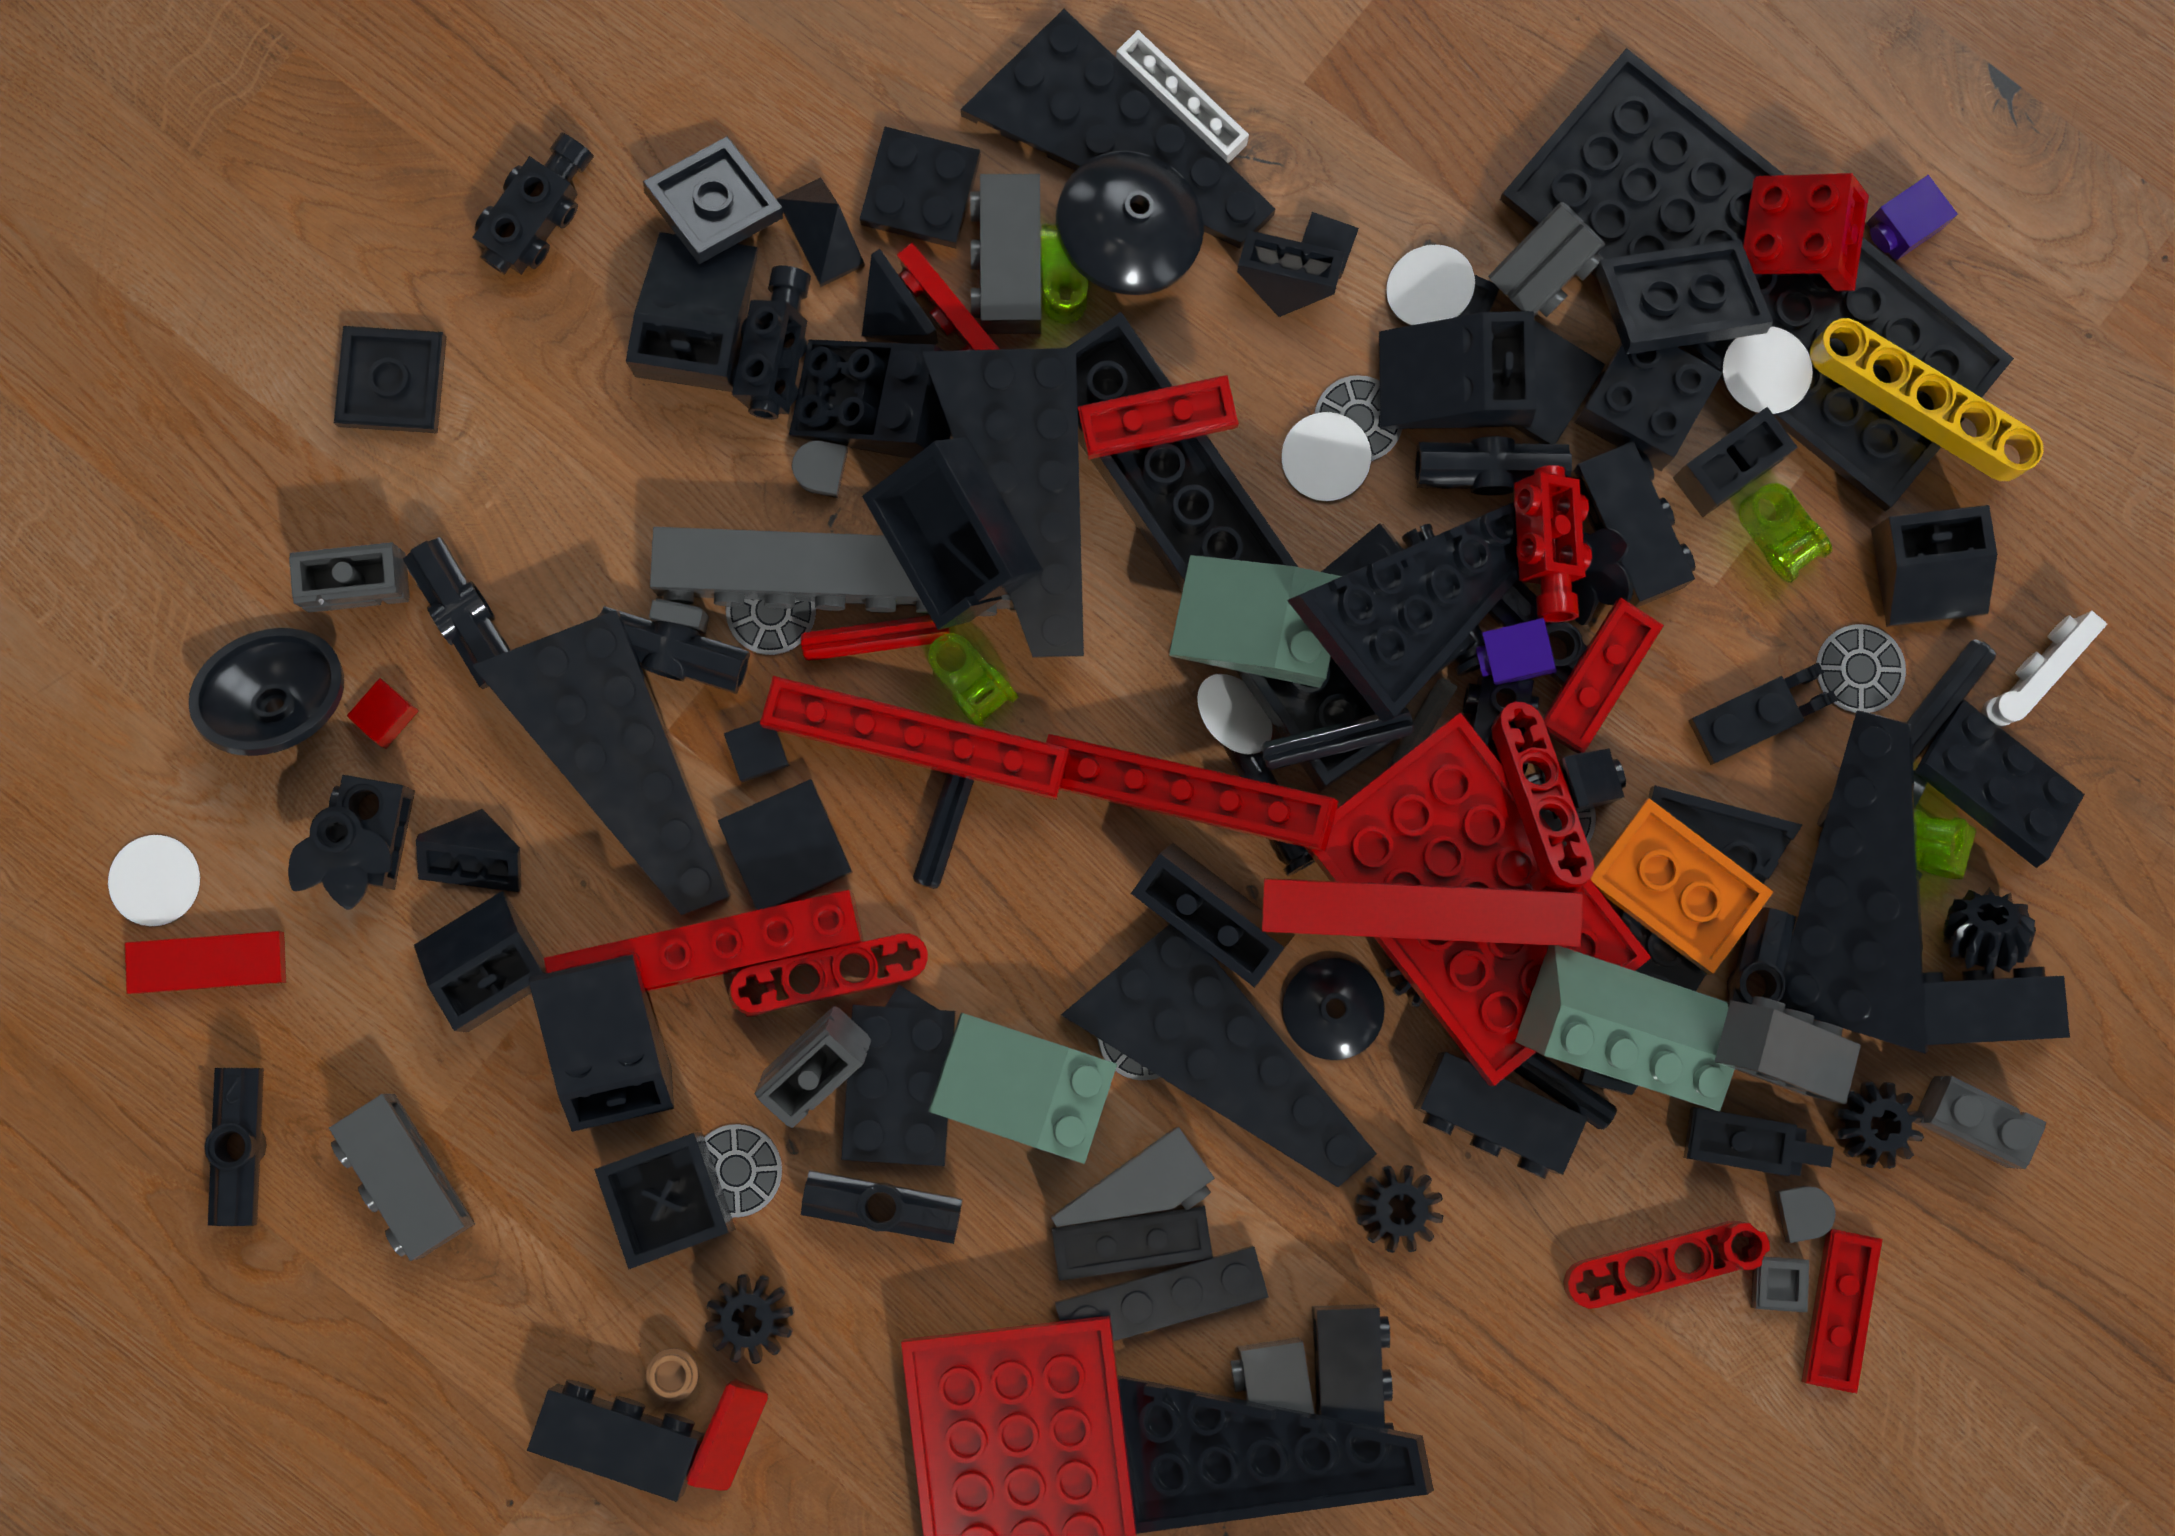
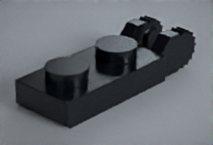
M1819 662L1785 679L1780 676L1688 720L1710 765L1805 721L1803 717L1837 702L1838 699L1833 691L1829 693L1823 692L1811 698L1810 702L1798 707L1789 690L1799 684L1805 685L1824 673Z

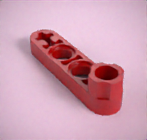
M1525 702L1510 703L1493 721L1491 730L1537 863V871L1530 878L1531 887L1533 890L1577 892L1593 876L1595 869L1594 859L1541 714L1532 705ZM1512 720L1516 727L1525 728L1527 732L1523 736L1518 728L1511 729L1509 724ZM1523 747L1524 751L1519 753L1518 750ZM1530 763L1538 766L1545 774V784L1530 782L1523 773V764ZM1541 810L1554 812L1562 822V830L1551 831L1543 826L1539 818V812ZM1567 842V845L1562 848L1561 843Z
M900 933L750 966L740 970L733 978L729 988V1001L732 1008L745 1013L746 1017H757L767 1012L906 982L916 978L925 969L928 961V951L924 942L917 936L910 933ZM898 944H905L907 951H916L918 958L910 963V971H903L902 965L895 963L882 968L887 977H877L878 961L871 949L881 948L880 958L894 955L898 951ZM857 954L866 960L869 972L863 981L851 983L842 977L840 962L845 956ZM807 965L816 971L819 983L813 992L800 994L792 989L789 983V975L797 966ZM781 970L780 986L787 999L776 1000L777 990H775L773 983L775 979L770 971ZM754 979L757 984L764 985L766 992L761 995L760 1004L752 1005L749 997L741 998L738 990L746 986L747 980Z
M1726 1221L1578 1261L1572 1264L1566 1271L1563 1280L1564 1290L1568 1298L1575 1304L1588 1309L1600 1308L1741 1269L1754 1270L1762 1266L1764 1255L1770 1251V1241L1764 1231L1757 1230L1751 1223ZM1737 1234L1749 1239V1245L1742 1248L1743 1257L1741 1258L1732 1252L1731 1244ZM1708 1236H1712L1711 1244L1718 1246L1719 1253L1714 1254L1719 1261L1717 1266H1714L1713 1251L1706 1241ZM1693 1243L1701 1253V1262L1696 1270L1684 1273L1677 1268L1674 1255L1680 1245ZM1635 1256L1645 1257L1652 1266L1650 1279L1641 1286L1632 1285L1625 1276L1626 1263ZM1613 1262V1276L1621 1288L1620 1292L1614 1293V1284L1611 1283L1595 1287V1297L1591 1299L1587 1293L1577 1291L1576 1284L1583 1281L1584 1276L1582 1272L1588 1270L1589 1274L1594 1277L1611 1275L1606 1264Z

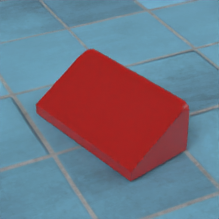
M737 1379L731 1380L726 1385L686 1478L688 1485L725 1491L731 1487L768 1400V1394L765 1391Z

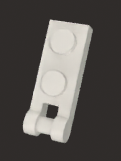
M2093 611L2075 619L2070 615L2065 617L2048 635V638L2053 643L2042 655L2035 652L2027 658L2015 673L2021 679L2009 692L1987 701L1982 708V714L1999 727H2004L2023 719L2105 628L2107 623Z

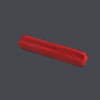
M930 615L825 629L804 632L801 635V649L805 660L812 661L936 644L950 640V628L938 630Z

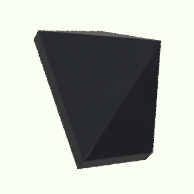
M821 177L777 198V201L783 207V214L820 287L865 266L841 208Z
M1248 230L1237 273L1278 317H1281L1335 294L1345 252Z
M881 249L872 253L861 336L906 344H938L936 328Z
M483 809L418 834L415 840L418 880L519 892L521 889L520 847Z

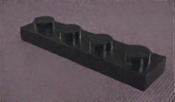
M1249 1246L1217 1255L1210 1259H1203L1055 1301L1060 1321L1111 1315L1113 1340L1117 1341L1268 1298L1269 1296L1255 1247Z

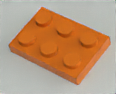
M1650 798L1644 800L1597 863L1593 876L1590 878L1603 896L1708 975L1715 973L1773 894L1771 889Z

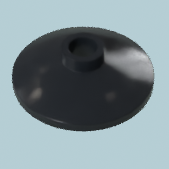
M1326 958L1305 966L1292 978L1284 995L1282 1011L1289 1035L1302 1050L1320 1059L1343 1060L1360 1054L1373 1043L1383 1024L1385 1006L1381 989L1367 970L1349 960ZM1331 999H1339L1344 1004V1014L1338 1019L1330 1017L1326 1011V1005Z

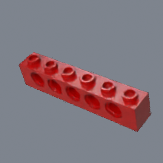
M844 890L544 958L546 973L633 954L646 992L739 972L750 966L864 942L854 894L850 890Z

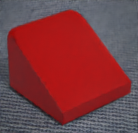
M379 678L347 714V717L376 744L387 749L419 710L383 679Z

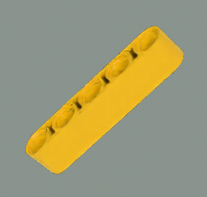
M1850 318L1838 319L1833 321L1812 342L1810 359L1813 366L1820 373L1989 477L1998 481H2011L2035 467L2041 460L2044 452L2043 442L2032 428L1861 323ZM1830 338L1841 340L1848 349V356L1836 354L1830 346ZM1873 365H1880L1886 368L1890 374L1891 382L1884 383L1880 381L1873 372ZM1917 391L1925 392L1932 398L1933 410H1928L1919 404ZM1961 418H1967L1974 423L1977 430L1976 437L1967 435L1963 431L1960 424ZM2005 444L2013 446L2020 455L2019 464L2011 462L2004 453Z

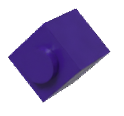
M1927 175L1881 206L1866 224L1870 228V235L1875 245L1882 252L1889 253L1894 262H1896L1944 229L1958 213L1931 177Z
M1544 618L1482 632L1485 645L1476 647L1482 676L1492 675L1496 686L1557 672Z

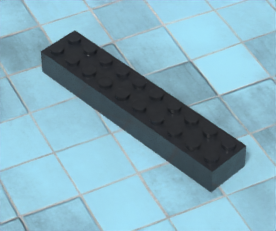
M1122 312L1067 347L1076 348L1077 407L1172 387V384ZM1078 416V442L1086 452ZM1207 435L1090 459L1181 592H1183L1190 555L1298 567ZM1330 657L1326 680L1320 688L1237 671L1282 737L1376 714L1332 657ZM1398 739L1300 764L1321 792Z

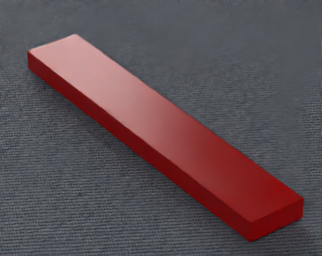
M777 676L772 678L760 725L763 728L1053 800L1058 798L1069 755V748Z
M1048 734L1046 743L1069 748V755L1060 786L1062 791L1319 851H1326L1339 802L1335 798Z
M1264 878L1262 932L1581 947L1583 893Z

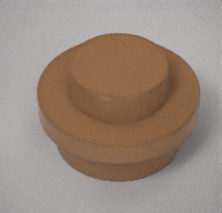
M678 1348L665 1349L656 1354L649 1362L646 1371V1381L650 1391L657 1398L667 1402L680 1401L689 1396L696 1388L699 1380L697 1362L688 1352Z

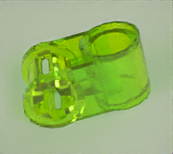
M1042 224L1041 269H1043L1044 311L1050 319L1057 323H1073L1080 319L1086 310L1088 279L1080 274L1066 257L1058 239L1056 224ZM1060 289H1070V300L1060 299Z
M1769 483L1749 494L1741 502L1738 511L1739 520L1743 528L1746 529L1764 553L1770 567L1784 581L1792 583L1799 577L1798 571L1818 556L1826 558L1832 553V545L1826 533L1811 519L1787 486L1779 483ZM1760 499L1769 500L1774 504L1776 508L1775 521L1767 520L1761 515L1759 511ZM1802 545L1803 548L1793 555V551Z
M954 633L944 634L935 639L930 646L928 657L931 672L948 691L959 709L974 725L985 727V720L1005 702H1014L1019 698L1005 678L991 664H988L963 636ZM946 647H956L963 651L966 656L963 667L952 672L943 670L937 663V656L941 650ZM990 690H994L991 694H989V695H988L983 701H981L979 704H975V703H977L983 696H985Z
M1914 809L1917 827L1916 853L1918 868L1927 873L1945 878L1964 879L1977 831L1976 828L1970 826L1962 818L1954 817L1952 820L1940 817L1930 818L1923 811Z

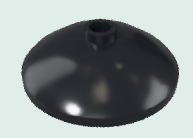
M1109 152L1094 157L1082 164L1066 182L1056 209L1057 235L1068 260L1086 279L1103 289L1119 294L1145 295L1170 287L1190 269L1197 258L1203 241V214L1200 203L1191 186L1179 172L1167 163L1139 152ZM1136 203L1141 205L1145 213H1135L1131 209L1130 204Z
M272 628L256 631L228 643L212 655L202 666L192 683L189 693L190 716L200 735L219 750L243 756L276 753L293 747L312 736L334 714L344 691L343 668L333 648L325 640L313 633L293 628Z

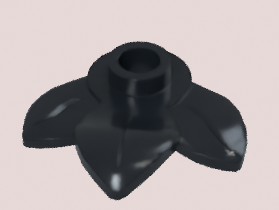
M1601 528L1591 535L1583 532V543H1587L1590 546L1592 560L1585 571L1586 577L1572 582V592L1578 595L1579 617L1574 620L1580 625H1588L1599 602L1606 605H1614L1620 598L1627 602H1630L1632 599L1633 581L1629 571L1621 563L1628 553L1630 544L1621 533L1609 528Z
M339 806L325 808L314 817L310 826V836L298 843L291 852L288 867L291 889L294 892L303 891L323 883L324 888L333 900L344 909L351 910L366 894L369 884V873L382 874L392 870L390 848L381 835L363 829L360 818L352 810ZM336 823L343 824L346 829L345 838L340 842H335L330 835L331 828Z

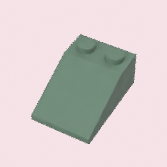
M1190 555L1169 656L1320 688L1326 680L1331 656L1287 600L1341 576L1295 566Z
M961 1013L928 1111L1085 1164L1117 1064Z

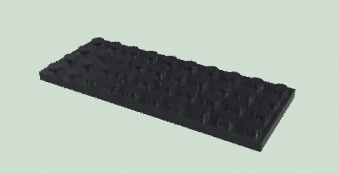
M1626 48L1512 181L1499 200L1534 228L1560 202H1564L1605 242L1606 245L1598 253L1604 259L1739 239L1743 245L1754 178L1757 176L1785 174ZM1865 238L1862 239L1855 291H1835L1821 273L1755 274L1773 319L1771 327H1777L1793 334L1805 346L1809 356L1812 342L1833 321L1841 318H1850L1871 329L1981 398L2014 359ZM1594 270L1591 274L1597 278ZM1736 338L1681 347L1692 356L1723 372V361L1726 351ZM1830 338L1832 350L1840 356H1848L1846 345L1839 339ZM1812 364V380L1804 398L1791 409L1773 415L1787 433L1886 512L1896 503L1941 447L1820 373ZM1873 365L1875 376L1884 383H1890L1891 377L1888 370L1883 366ZM1722 373V375L1720 376V378L1724 381V377H1723V373ZM1917 391L1919 404L1928 410H1933L1932 398L1925 392Z

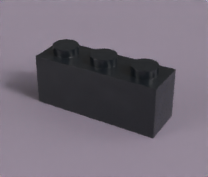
M1633 441L1579 463L1571 472L1570 478L1580 479V494L1588 499L1589 511L1587 517L1593 531L1595 532L1601 528L1613 529L1621 533L1629 542L1628 553L1621 563L1629 571L1633 581L1632 599L1629 603L1637 608L1685 588L1695 580L1693 571H1695L1696 566L1690 549L1685 543H1679L1672 528L1675 525V518L1671 506L1665 498L1659 499L1653 486L1652 480H1654L1655 476L1648 456L1644 452L1639 453Z
M1174 843L1157 856L1131 892L1134 897L1254 988L1295 936L1293 933L1262 932L1263 910Z
M2045 967L2013 968V978L1995 979L1994 969L1989 975L1985 970L1962 971L1963 981L1944 982L1943 972L1923 973L1926 999L1925 1025L1928 1045L2070 1038L2064 976H2046Z
M1447 1052L1438 1053L1414 1109L1426 1114L1422 1122L1425 1125L1450 1136L1455 1127L1473 1136L1469 1145L1495 1157L1499 1156L1501 1149L1520 1158L1517 1164L1518 1168L1543 1179H1546L1549 1171L1554 1174H1564L1588 1119L1584 1115L1506 1079L1501 1080L1495 1086H1489L1471 1063Z
M1374 1304L1312 1306L1317 1415L1394 1430L1392 1422L1385 1423L1384 1401H1392L1393 1398L1391 1370L1382 1369V1348H1390L1388 1316H1380V1308Z
M567 1379L564 1386L556 1384L548 1389L527 1451L675 1502L684 1495L688 1482L686 1478L704 1437V1433L693 1430L694 1421L671 1413H665L663 1419L643 1413L646 1407L644 1404L621 1396H616L614 1403L595 1397L596 1388L575 1380Z

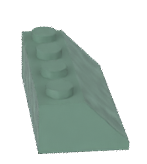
M1559 945L1548 946L1515 1042L1544 1056L1719 1112L1735 1070L1715 1062L1728 1012L1727 1002Z

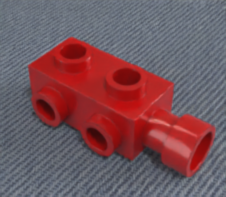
M1542 466L1534 470V475L1514 483L1519 581L1541 584V595L1536 598L1537 619L1544 618L1545 622L1552 623L1566 622L1579 617L1578 595L1572 592V582L1586 577L1585 571L1592 560L1590 546L1587 543H1583L1582 522L1587 517L1589 511V503L1586 496L1580 494V479L1565 477V468L1562 466Z

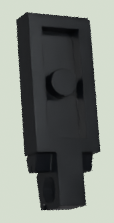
M1691 1107L1683 1158L1783 1176H1790V1174L1801 1176L1802 1164L1831 1168L1834 1147L1805 1142L1807 1130L1797 1128V1125Z

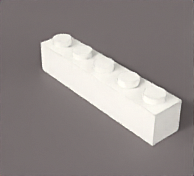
M1139 30L1117 50L1116 58L1227 163L1247 146L1249 134Z

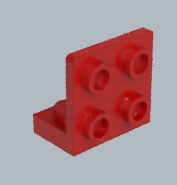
M1853 173L1757 176L1754 178L1743 244L1754 274L1821 273L1835 291H1855L1869 195Z

